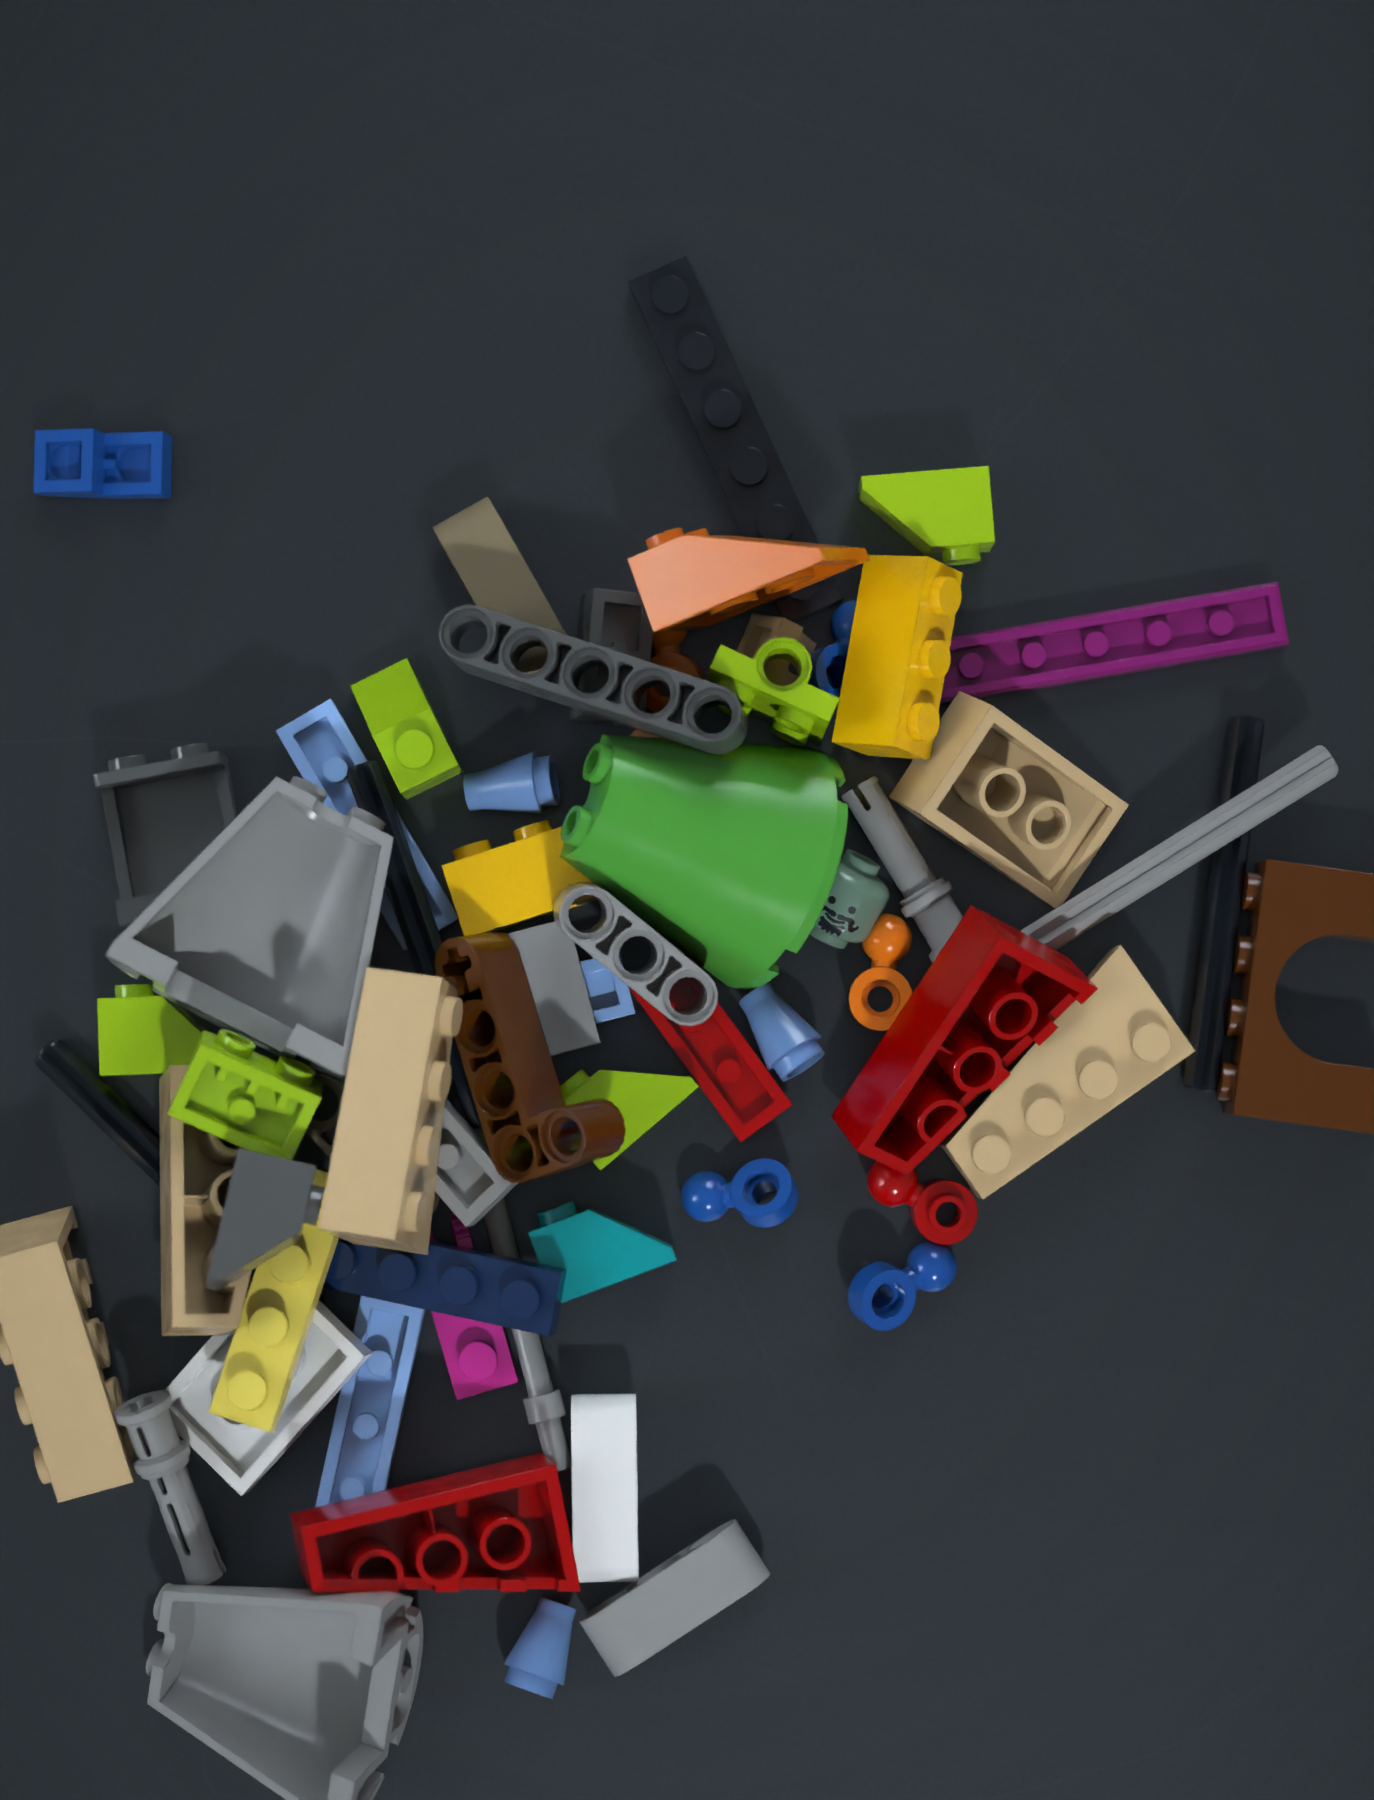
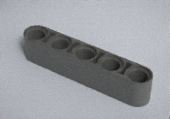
M462 605L455 607L445 615L440 623L438 637L441 647L452 661L468 674L707 753L721 755L732 752L742 744L747 735L748 721L744 709L733 692L721 685L479 606ZM474 627L487 629V640L481 649L470 654L460 652L459 642L466 631ZM536 646L544 647L548 650L547 661L540 670L530 674L519 671V659L526 650ZM601 666L609 670L608 681L600 691L591 694L579 691V679L588 668ZM663 686L670 690V700L660 712L649 714L639 710V699L648 688ZM725 706L732 710L731 722L722 732L708 734L700 730V718L710 707Z

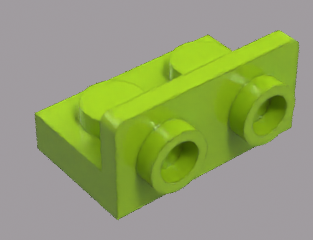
M220 1029L218 1035L203 1030L198 1040L196 1051L168 1108L167 1115L249 1151L292 1160L322 1098L323 1083L314 1078L316 1072L305 1063L291 1057L280 1056L277 1062L254 1052L256 1045L248 1038L236 1032Z

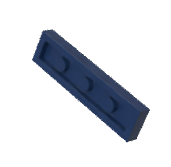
M339 1238L323 1287L551 1336L556 1333L567 1269L429 1240L428 1255L358 1245Z

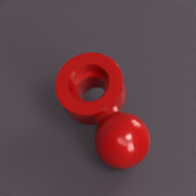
M878 1161L869 1169L867 1187L871 1196L878 1203L889 1207L903 1204L909 1205L911 1219L915 1228L928 1240L941 1245L955 1244L965 1239L973 1230L978 1215L977 1204L971 1192L960 1183L948 1178H936L922 1184L918 1182L915 1168L908 1175H905ZM953 1202L956 1206L955 1218L947 1224L938 1223L936 1219L937 1208L942 1203Z

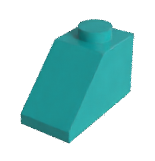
M573 1201L537 1214L541 1226L528 1232L539 1264L567 1269L561 1303L677 1260L673 1245L593 1208L577 1212Z

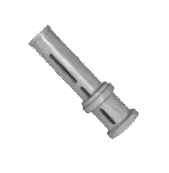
M875 775L859 784L856 789L853 788L843 794L841 798L848 804L905 898L900 902L903 907L900 910L905 918L912 917L932 949L929 958L933 963L963 918V915L950 895L954 889L949 880L946 882L943 877L936 879L879 785V780Z
M165 1390L148 1392L120 1405L115 1410L114 1416L118 1425L126 1426L137 1456L132 1462L135 1472L142 1479L149 1480L154 1491L165 1526L181 1563L186 1584L207 1585L221 1578L223 1572H226V1567L216 1548L205 1513L186 1466L190 1460L191 1450L187 1441L180 1440L168 1410L173 1403L169 1392Z

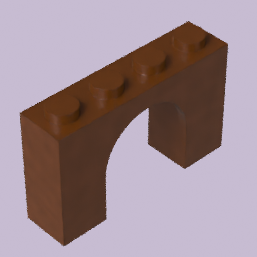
M1271 859L1257 862L1255 873L1246 872L1241 910L1249 911L1246 936H1237L1233 973L1241 974L1238 999H1229L1225 1036L1233 1037L1230 1063L1221 1062L1216 1099L1225 1101L1223 1114L1374 1135V1069L1324 1062L1307 1055L1295 1046L1284 1032L1279 1022L1275 1005L1276 985L1282 968L1292 954L1306 943L1321 937L1374 943V874Z

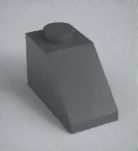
M238 1148L205 1288L221 1290L298 1242L303 1223L316 1226L325 1187L312 1185L316 1166Z

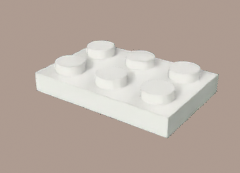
M319 1300L275 1433L209 1413L236 1329L227 1335H212L165 1389V1391L169 1392L173 1402L168 1410L177 1433L240 1496L250 1492L373 1353Z

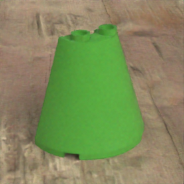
M602 734L600 742L595 744L589 751L583 766V778L591 782L588 798L583 807L579 805L573 806L564 820L561 830V839L564 845L560 857L601 889L611 894L641 920L728 987L748 991L759 988L771 981L779 974V966L774 963L785 950L797 953L806 941L822 912L835 880L844 847L848 820V804L837 800V786L841 787L846 781L839 763L828 753L811 747L742 743L732 752L720 755L707 753L665 738Z

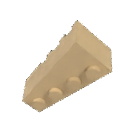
M1121 945L1110 948L1087 976L1097 986L1098 990L1082 1005L1077 1000L1073 1002L1054 1021L1058 1029L1040 1046L1035 1042L1030 1044L1007 1068L1010 1075L994 1091L988 1089L966 1114L967 1117L940 1144L976 1197L985 1199L1195 1052L1190 1042Z
M366 967L318 1225L319 1229L350 1243L428 1255L445 1100L451 1084L450 1055L452 1038L457 1036L463 1016L462 999L457 997L458 989L443 977Z
M169 1065L159 1078L161 1336L227 1335L239 1327L251 1271L219 1291L205 1287L238 1148L247 1149L167 1115L168 1108L189 1066Z
M73 1206L0 1225V1357L5 1365H14L20 1386L16 1387L14 1392L16 1407L24 1425L33 1424L39 1446L34 1447V1461L37 1473L43 1484L52 1483L58 1503L132 1483L136 1474L132 1462L137 1457L126 1426L118 1425L114 1416L115 1410L124 1403L119 1380L115 1376L105 1379L103 1373L104 1368L110 1367L109 1342L103 1321L100 1322L97 1317L89 1319L87 1309L92 1306L89 1284H93L86 1258L80 1260L79 1258L73 1259L68 1235L70 1230L78 1228Z

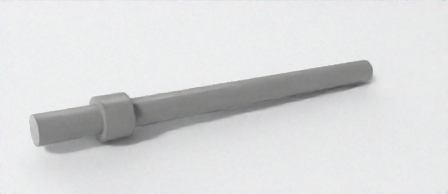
M460 1097L453 1099L456 1110L468 1122ZM482 1127L474 1129L487 1144ZM503 1197L483 1216L492 1254L520 1259L505 1197ZM512 1329L528 1397L523 1399L528 1423L536 1424L543 1455L556 1464L557 1471L572 1467V1462L560 1418L566 1415L560 1389L553 1390L539 1334Z

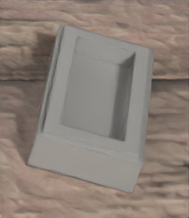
M555 921L508 933L507 935L515 942L519 950L550 1055L554 1056L600 1044L601 1040L575 942L559 929Z

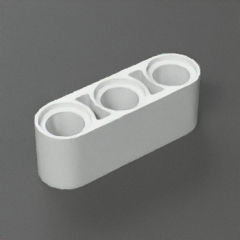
M636 1394L571 1395L573 1553L579 1583L639 1582Z

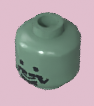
M846 849L843 857L840 859L835 880L826 903L810 932L811 936L839 949H845L848 942L860 943L865 941L875 922L883 912L890 896L889 889L885 883L876 876L880 869L876 862L856 851Z

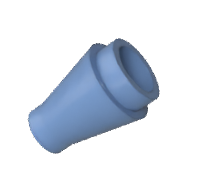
M533 751L485 770L464 775V795L470 811L494 810L545 814L547 807L560 804V779L557 765L552 755L539 757L538 753Z
M770 982L754 989L739 1001L738 1004L747 1017L767 1070L769 1072L776 1071L782 1081H787L799 1075L820 1060L825 1054L818 1043L821 1035L777 994Z
M540 1597L534 1614L504 1662V1665L509 1666L505 1683L553 1699L558 1684L563 1686L565 1684L572 1623L577 1609Z

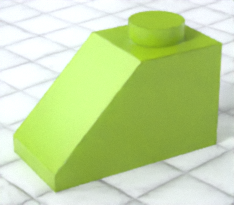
M989 466L861 476L858 485L859 500L925 556H942L943 564L964 565L981 561L980 552H990L995 543Z
M407 658L350 686L397 788L406 800L463 772Z
M153 984L116 985L115 998H97L100 1076L163 1074L169 1065H189L196 1051L198 1040L203 1030L206 1029L182 1007L162 996H154V991H152Z
M583 1069L579 1070L560 1086L566 1105L603 1098L611 1101L622 1114L626 1130L624 1142L614 1154L593 1161L600 1171L699 1087L691 1077L598 1070L593 1076L589 1077Z

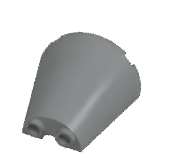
M293 776L290 783L276 777L111 944L106 957L130 977L138 979L141 974L153 980L152 991L221 1029L236 1032L251 1040L256 1046L277 1056L295 1058L296 1054L311 1061L309 1067L314 1071L342 1078L348 1069L366 967H369L394 837L383 832L386 824L381 819L363 809L351 806L347 815H344L323 804L328 794L317 785L297 776Z
M166 1583L160 1590L153 1609L154 1619L158 1620L157 1631L164 1633V1639H159L154 1644L147 1659L146 1674L151 1677L147 1704L285 1800H373L385 1778L383 1773L375 1769L388 1757L390 1743L399 1745L413 1703L423 1652V1619L421 1610L411 1606L412 1597L399 1592H312L311 1589L179 1585Z

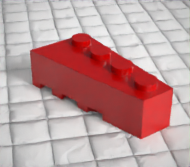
M971 905L831 1117L857 1152L908 1175L967 1117L964 1109L981 1092L987 1089L994 1091L1010 1075L1006 1068L1030 1044L1035 1042L1040 1046L1058 1029L1054 1021L1076 1000L1082 1005L1098 988L1066 955Z
M540 1452L289 1514L302 1578L312 1592H399V1590L460 1592V1589H498L500 1592H526V1589H556L558 1592H581L557 1467L555 1463Z

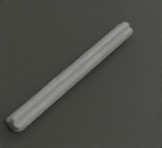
M1323 745L1312 748L1020 931L1054 950L1059 949L1336 777L1338 766Z

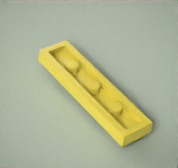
M316 1169L312 1185L326 1188L328 1172ZM323 1199L316 1226L303 1223L298 1242L256 1267L243 1306L239 1327L235 1330L209 1413L275 1433L339 1237L318 1228Z

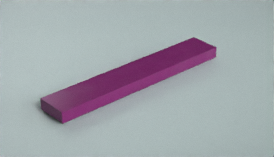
M1278 582L952 637L950 644L951 662L944 678L940 705L951 704L959 691L981 699L1285 647L1289 644Z

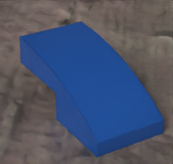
M94 428L35 430L33 493L43 496L77 498H171L173 436L164 431L103 433Z

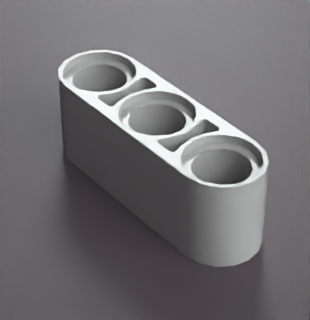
M586 882L570 884L559 892L553 907V916L559 929L670 1020L686 1026L703 1023L712 1015L717 1006L718 999L715 982L705 971L616 898L598 886ZM583 895H594L601 906V917L598 923L587 930L575 929L568 917L572 902ZM634 936L645 937L651 948L647 964L635 971L625 970L619 960V950L622 944ZM684 977L695 978L700 988V997L697 1003L685 1011L674 1010L669 1001V992L672 985Z
M732 1519L641 1576L639 1582H632L594 1607L579 1620V1623L612 1675L617 1677L636 1667L751 1592L770 1576V1572L736 1519Z

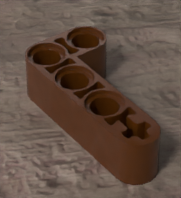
M500 931L449 938L439 946L435 955V973L437 977H443L458 989L457 997L462 999V1022L455 1040L490 1156L497 1172L507 1181L520 1183L564 1172L617 1152L624 1142L626 1130L620 1110L611 1101L600 1098L570 1105L565 1104L520 953L515 942L507 934Z

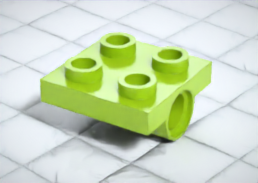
M788 637L772 638L760 647L754 659L721 644L710 666L707 679L709 682L721 685L732 691L739 700L747 718L750 714L772 724L770 729L772 734L800 747H804L807 740L820 745L840 699L808 684L812 670L811 656L804 645ZM773 659L787 660L796 668L798 679L790 685H776L768 680L764 674L763 667ZM714 706L719 711L732 717V710L729 708Z

